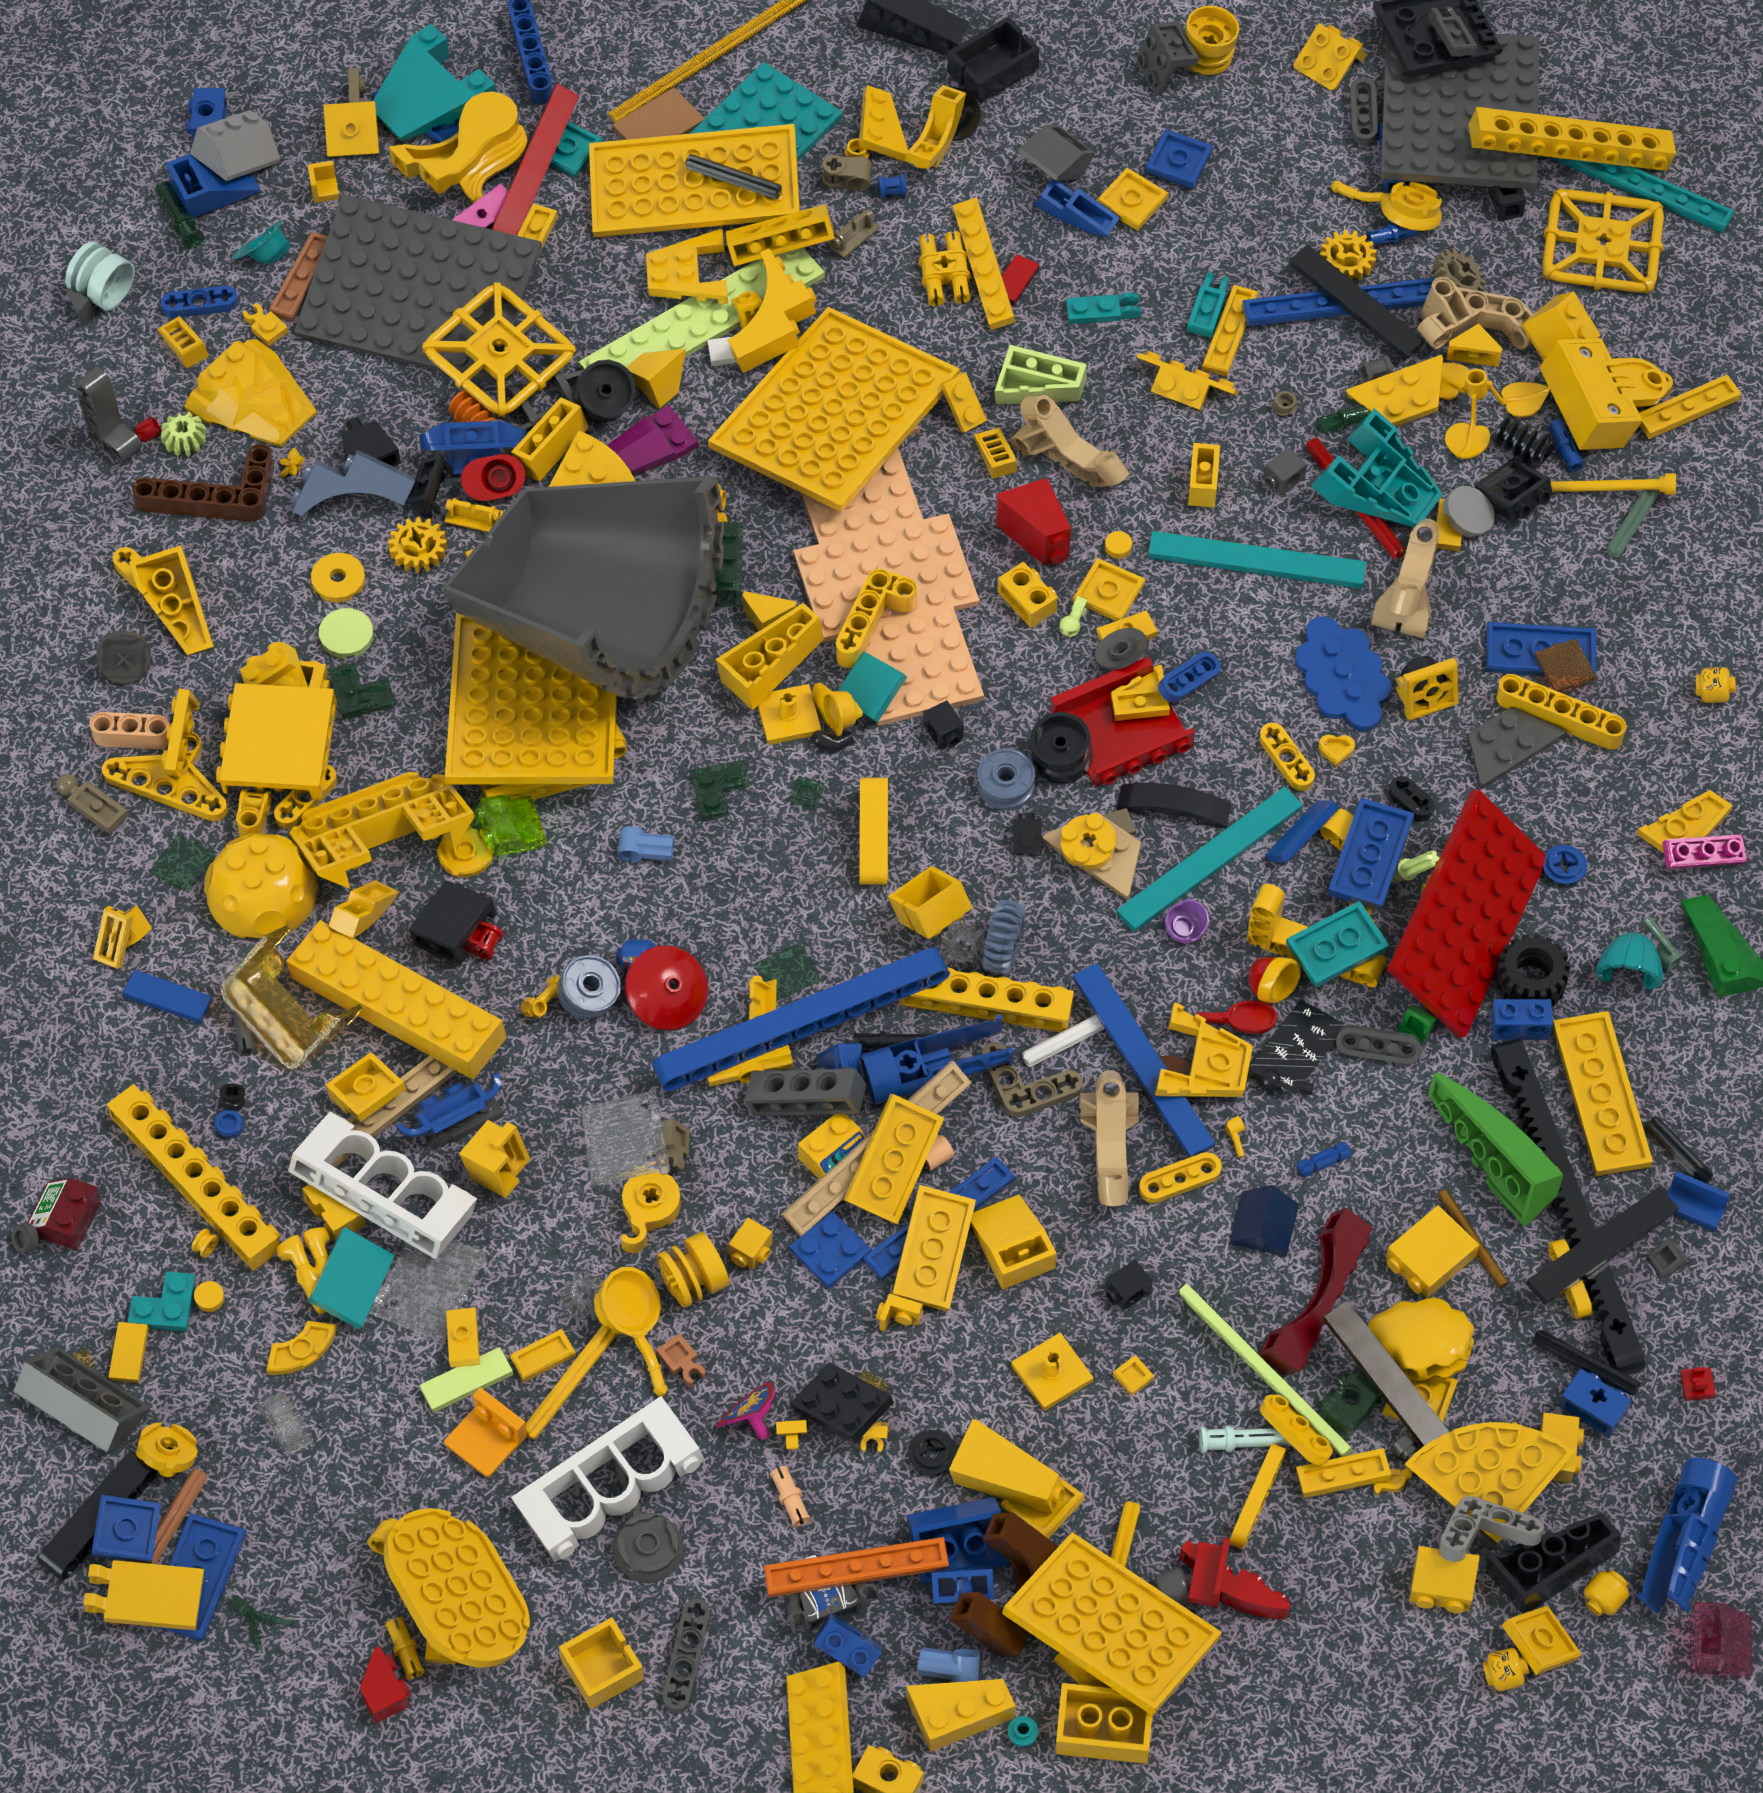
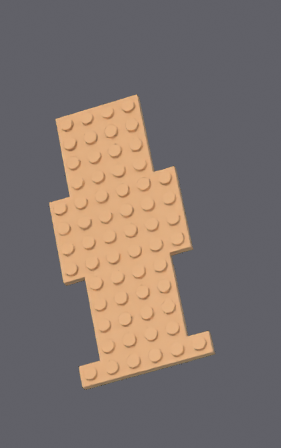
M917 425L909 435L918 434L919 426ZM897 448L842 513L801 493L818 544L793 550V555L811 610L820 618L824 637L822 643L837 639L868 574L872 570L885 569L914 580L917 585L916 607L906 613L886 607L865 650L866 653L907 676V679L878 721V726L921 716L923 711L948 700L952 708L983 701L984 694L955 613L957 610L978 606L979 598L949 513L927 519L922 518L899 449Z

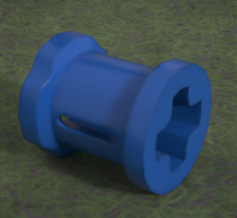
M904 173L899 174L898 177L883 178V176H878L880 199L890 195L906 197Z

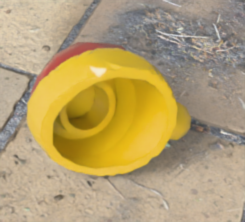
M1258 958L1252 963L1248 972V982L1251 991L1262 1002L1270 1004L1281 1002L1298 985L1300 964L1296 958Z

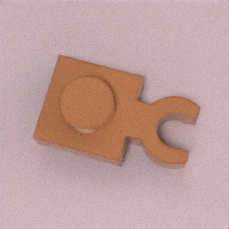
M680 1333L656 1349V1355L674 1376L679 1372L683 1373L684 1383L689 1388L694 1386L692 1378L689 1377L692 1373L699 1374L702 1379L706 1378L704 1367L698 1363H693L698 1360L697 1353Z

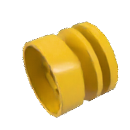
M1203 6L1195 9L1189 14L1184 32L1196 51L1199 60L1196 65L1187 67L1203 75H1215L1224 72L1230 66L1239 34V23L1233 14L1217 6Z
M703 1231L684 1240L685 1255L676 1245L669 1248L670 1255L666 1251L656 1254L662 1279L671 1295L676 1298L683 1308L692 1305L691 1296L696 1302L703 1300L701 1285L710 1294L730 1286L725 1266L713 1243Z

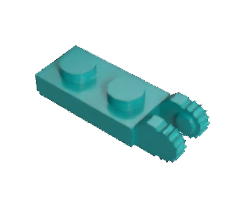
M1208 272L1204 284L1201 285L1187 325V332L1212 338L1226 298L1229 277L1223 276L1219 289L1211 287L1214 281V274Z
M1124 292L1119 296L1117 294L1066 298L1068 324L1121 321V319L1139 318L1142 314L1141 308L1136 305L1140 301L1139 294Z

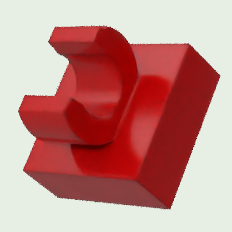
M1695 1367L1681 1370L1680 1377L1685 1401L1715 1398L1716 1393L1711 1367Z

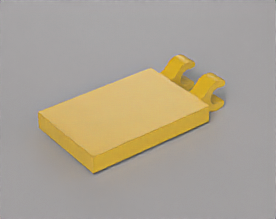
M115 1560L112 1562V1569L102 1565L90 1564L88 1577H90L89 1583L109 1584L107 1597L94 1593H85L83 1604L85 1612L104 1613L105 1622L196 1631L204 1569Z

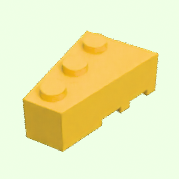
M1004 1679L906 1686V1699L930 1752L1015 1718L1016 1706Z

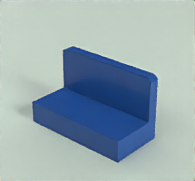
M1680 1172L1675 1173L1667 1193L1679 1207L1674 1215L1714 1232L1719 1225L1730 1197L1728 1192Z

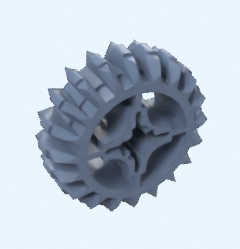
M1000 900L996 904L983 951L982 965L984 971L997 976H1007L1012 972L1021 943L1026 910L1023 904L1013 900Z

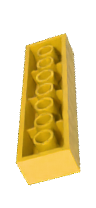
M321 920L286 960L291 978L472 1080L475 1079L507 1039L501 1019L358 940L329 928V924Z

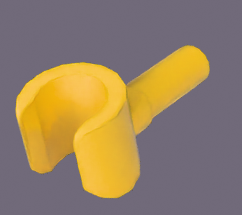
M1236 1116L1228 1120L1225 1130L1228 1136L1232 1138L1237 1157L1242 1158L1245 1156L1238 1134L1245 1131V1126L1242 1119Z

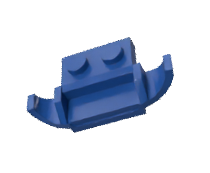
M499 419L493 421L443 422L425 433L419 434L421 449L446 450L447 462L453 467V474H462L464 467L471 461L501 454L500 448L517 446L526 436V430L517 428Z
M499 1073L491 1074V1085L485 1091H483L478 1083L461 1085L460 1082L448 1086L444 1089L446 1093L436 1098L435 1095H432L419 1102L420 1107L414 1109V1115L419 1125L406 1128L401 1122H398L394 1126L400 1133L408 1137H420L430 1132L435 1134L486 1108L485 1104L494 1098L500 1088L501 1079Z

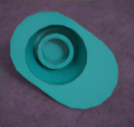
M277 221L264 233L242 246L233 254L232 259L235 260L248 254L258 262L265 264L274 263L279 260L291 247L290 242L279 228L282 221Z

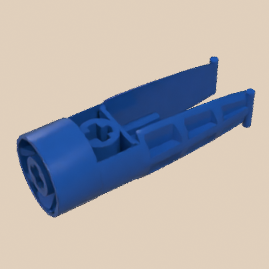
M998 1014L996 1015V1020L977 1024L973 1023L952 1030H943L940 1033L922 1038L917 1037L861 1054L862 1071L873 1104L878 1105L887 1102L890 1094L902 1098L916 1093L944 1066L952 1061L948 1049L1001 1032L1002 1016ZM1008 1048L954 1062L966 1076H970L979 1072H985L1006 1062L1009 1065H1013L1014 1053L1013 1048Z
M1694 1457L1687 1459L1684 1463L1670 1508L1663 1519L1655 1542L1643 1591L1637 1594V1598L1655 1613L1660 1612L1667 1596L1686 1612L1691 1610L1688 1604L1707 1567L1719 1536L1718 1531L1726 1510L1729 1508L1738 1483L1737 1476L1733 1471L1716 1461Z

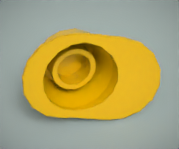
M822 683L814 685L812 696L815 708L825 724L837 736H841L844 729L853 726L856 723V719L863 716V711L849 692L831 691Z

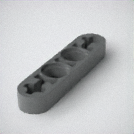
M701 1599L689 1600L684 1605L663 1691L664 1707L673 1714L685 1712L689 1708L710 1621V1608ZM695 1608H700L703 1615L698 1617L697 1628L691 1627L692 1614L689 1612H694ZM688 1635L695 1636L699 1643L693 1649H686L681 1644L684 1637ZM680 1664H688L692 1668V1672L687 1677H679L675 1674V1668ZM676 1684L682 1685L681 1698L684 1699V1701L680 1700L678 1705L672 1704V1699L669 1698L675 1696Z

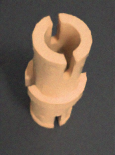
M781 1466L780 1470L783 1479H781L777 1468L770 1473V1476L779 1491V1501L781 1505H785L793 1527H799L801 1524L797 1514H800L804 1524L808 1523L811 1517L808 1515L801 1500L802 1492L800 1488H796L789 1468Z

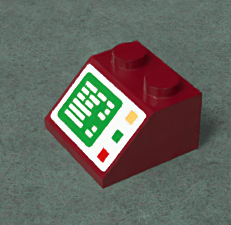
M73 1178L47 1182L28 1223L36 1228L38 1238L78 1250L101 1203L97 1186Z

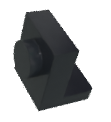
M1035 813L1018 814V819H1012L1013 852H1042L1041 819H1035Z

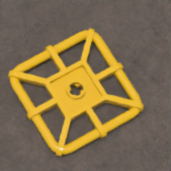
M1557 189L1554 191L1550 202L1548 224L1543 234L1545 238L1542 262L1543 276L1547 280L1551 279L1562 283L1594 287V290L1606 288L1635 293H1650L1654 290L1658 274L1659 257L1663 252L1661 240L1664 213L1662 204L1646 199L1613 195V192L1602 194L1572 189ZM1570 200L1604 204L1603 218L1585 216ZM1560 205L1579 224L1578 233L1560 231L1558 229ZM1611 205L1646 210L1629 221L1610 219ZM1653 218L1652 235L1649 243L1630 240L1631 230ZM1604 238L1609 242H1606V245H1600V241L1597 239ZM1556 241L1576 243L1574 254L1556 265L1553 264ZM1629 251L1649 253L1647 277H1644L1628 261ZM1578 262L1597 265L1595 276L1566 273L1563 271ZM1603 267L1622 268L1634 282L1603 278Z
M494 282L493 285L483 289L464 307L457 308L452 313L453 316L434 331L422 344L423 353L451 377L459 389L466 390L485 408L494 414H498V417H505V414L513 412L537 390L541 391L545 388L546 382L576 355L575 346L546 321L539 310H533L514 292L502 286L500 282ZM493 296L494 317L484 326H481L470 315ZM501 296L527 317L517 327H514L502 316ZM459 324H464L474 333L465 342L440 341ZM536 325L557 344L533 343L524 333L530 327ZM494 345L498 347L504 345V351H495ZM438 352L466 353L475 363L464 373H461ZM533 354L561 355L540 374H537L525 363ZM482 369L497 380L498 403L470 381ZM517 370L530 383L505 403L504 379Z

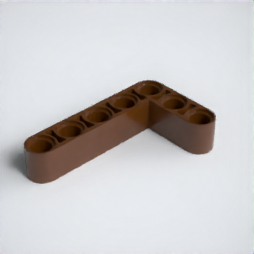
M262 443L255 444L249 448L241 486L140 478L132 485L135 505L144 512L248 522L258 521L265 514L273 477L274 462L272 451L269 446Z

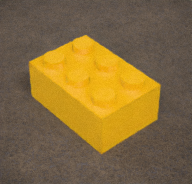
M1062 1683L1055 1754L1147 1764L1152 1715L1112 1688Z

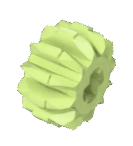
M179 411L175 418L168 416V423H162L161 440L168 452L174 451L177 457L182 452H185L189 457L191 450L199 453L200 446L205 445L207 433L206 427L202 424L199 416L193 417L190 411L185 416H182Z

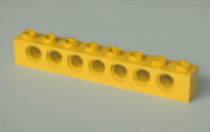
M1476 107L1468 124L1472 148L1663 171L1668 170L1676 155L1671 130Z
M133 1084L107 1103L109 1115L113 1121L253 1272L277 1254L276 1249L279 1246L278 1239L280 1235L275 1227L271 1224L266 1225L261 1220L262 1216L258 1209L252 1204L248 1206L243 1201L244 1197L235 1185L230 1187L224 1181L226 1177L217 1166L212 1168L207 1162L208 1158L201 1148L197 1146L194 1149L189 1143L190 1139L185 1131L180 1127L176 1129L171 1124L172 1119L164 1109L158 1110L153 1105L155 1102L146 1090L140 1091ZM140 1116H148L144 1120H136ZM158 1135H165L161 1139H154ZM176 1154H183L180 1158H172ZM194 1173H201L198 1177H190ZM212 1192H219L217 1196L208 1197ZM228 1212H237L234 1216H225ZM247 1231H256L253 1235H244Z

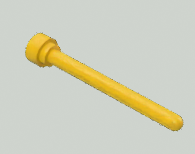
M1665 473V476H1660V479L1551 481L1552 492L1660 490V492H1665V495H1676V473Z

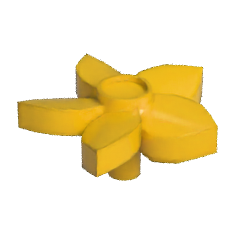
M293 448L289 452L288 458L280 459V464L285 467L280 473V477L287 476L289 472L291 475L296 476L297 471H300V466L305 458L299 455L297 449Z

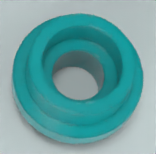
M1016 1717L1008 1726V1737L1017 1746H1030L1038 1737V1726L1030 1717ZM1024 1726L1028 1728L1029 1732L1020 1734L1017 1729Z

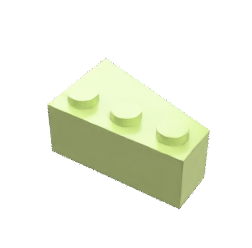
M1010 345L995 389V404H1021L1025 397L1046 395L1053 399L1054 402L1080 401L1087 379L1086 364Z

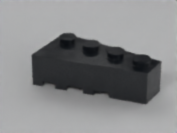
M867 0L856 27L947 55L948 51L960 45L970 22L926 0Z
M1599 1513L1567 1525L1564 1530L1543 1534L1540 1543L1537 1545L1528 1546L1519 1543L1511 1546V1549L1508 1551L1487 1555L1486 1572L1518 1610L1524 1614L1534 1610L1620 1552L1621 1534L1603 1513Z

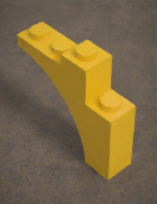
M769 248L760 252L764 268L767 272V288L764 300L748 325L727 340L732 356L743 373L799 346L797 334L800 331L796 323L816 314L814 302L817 299L812 288H806L801 279L794 282L790 273L785 275V266L779 255L774 257Z

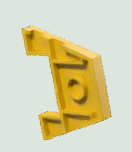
M718 229L647 253L649 296L682 299L683 295L696 297L697 301L706 302L707 298L718 299V302L722 304L729 303L726 280L699 282L698 255L725 252L723 229Z
M1174 1002L1168 1029L1196 1036L1190 1073L1187 1076L1161 1068L1155 1095L1242 1097L1246 1086L1253 1046L1223 1028H1220V1030L1215 1029L1205 1023V1018L1198 1014L1194 1017L1183 1010L1184 1006Z

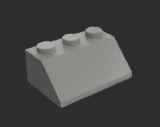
M251 110L198 127L190 152L192 156L226 181L277 164L280 161L269 124Z

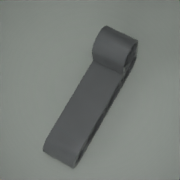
M96 366L75 383L87 432L92 442H98L103 446L102 450L114 459L118 458V462L123 464L142 447V442L132 430L122 423L112 382L109 376Z

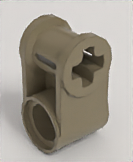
M830 155L823 160L822 167L824 172L821 179L826 187L855 191L857 189L865 191L870 187L872 164L869 159L865 157Z

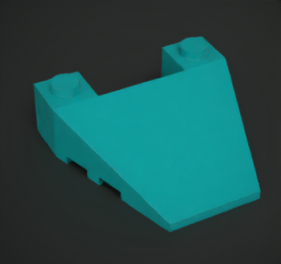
M429 24L410 37L373 99L376 103L377 119L400 141L431 132L433 127L446 124V126L455 124L454 120L460 119L465 104L473 96L484 92H496L495 83L480 69L458 81L441 65V63L449 59L447 38L433 24Z
M1375 408L1356 426L1347 438L1353 446L1366 456L1357 470L1354 469L1338 455L1311 485L1330 504L1414 528L1420 520L1427 517L1443 495L1424 467L1420 468L1412 458L1414 453L1409 446L1405 448L1397 437L1399 431Z

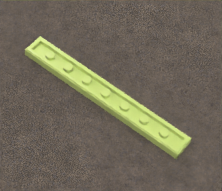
M1187 1283L1179 1290L1182 1299L1278 1395L1285 1397L1289 1404L1329 1441L1332 1449L1340 1457L1354 1454L1351 1447Z

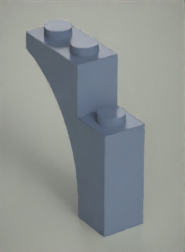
M356 450L354 456L348 455L343 465V469L347 470L346 473L318 460H315L313 466L308 464L302 475V479L306 481L301 490L296 488L290 503L294 504L292 512L303 516L310 508L325 499L347 493L375 494L404 506L415 483V477Z

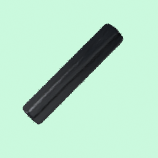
M1655 1116L1647 1123L1646 1129L1694 1179L1706 1184L1712 1180L1713 1172L1659 1117Z

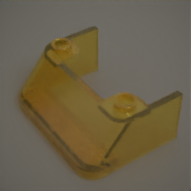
M286 925L263 936L223 981L220 993L228 1006L284 1067L294 1069L303 1065L338 1037L363 1008L359 1004L337 1016L332 1012H323L317 1015L315 1019L304 1010L277 980L284 970V959L274 947L291 930Z

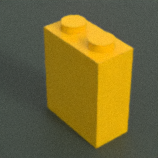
M1437 1205L1388 1247L1386 1260L1387 1265L1394 1273H1401L1407 1279L1409 1287L1415 1293H1421L1424 1297L1428 1298L1477 1256L1480 1244Z

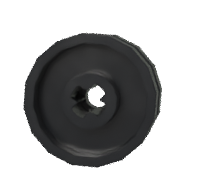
M610 359L598 360L587 366L575 380L572 390L573 403L581 406L587 420L596 423L611 422L625 413L633 403L636 394L635 380L630 371L621 363ZM601 387L604 388L605 393H608L607 395L602 393Z
M1065 712L1048 714L1037 721L1031 730L1030 747L1035 769L1043 778L1052 783L1066 784L1076 781L1087 773L1092 764L1091 735L1088 726L1080 717Z

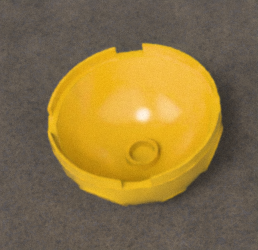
M250 833L227 843L225 848L209 865L204 882L207 905L213 918L227 932L243 939L251 937L271 940L294 931L303 924L314 909L318 889L316 873L298 846L281 835Z

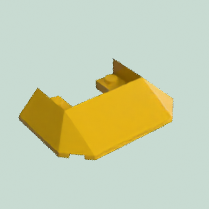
M407 772L306 810L301 816V824L294 826L289 834L319 877L350 889L346 871L359 868L363 864L372 861L368 849L417 831L423 841L436 839L443 835L452 848L455 849L475 816L474 812L452 784H445V775L433 774L432 778L420 777L417 772Z

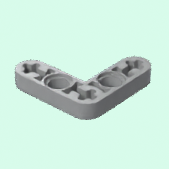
M1466 1496L1459 1501L1441 1537L1439 1554L1448 1561L1456 1562L1463 1560L1479 1529L1524 1545L1534 1546L1541 1541L1544 1525L1533 1516L1478 1497ZM1469 1511H1473L1471 1516L1467 1515ZM1493 1519H1503L1507 1523H1499ZM1462 1526L1469 1529V1531H1462L1456 1527ZM1454 1541L1458 1543L1455 1547L1452 1546Z

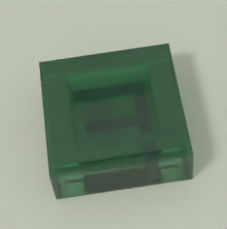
M798 776L790 797V803L816 810L824 791L825 783Z

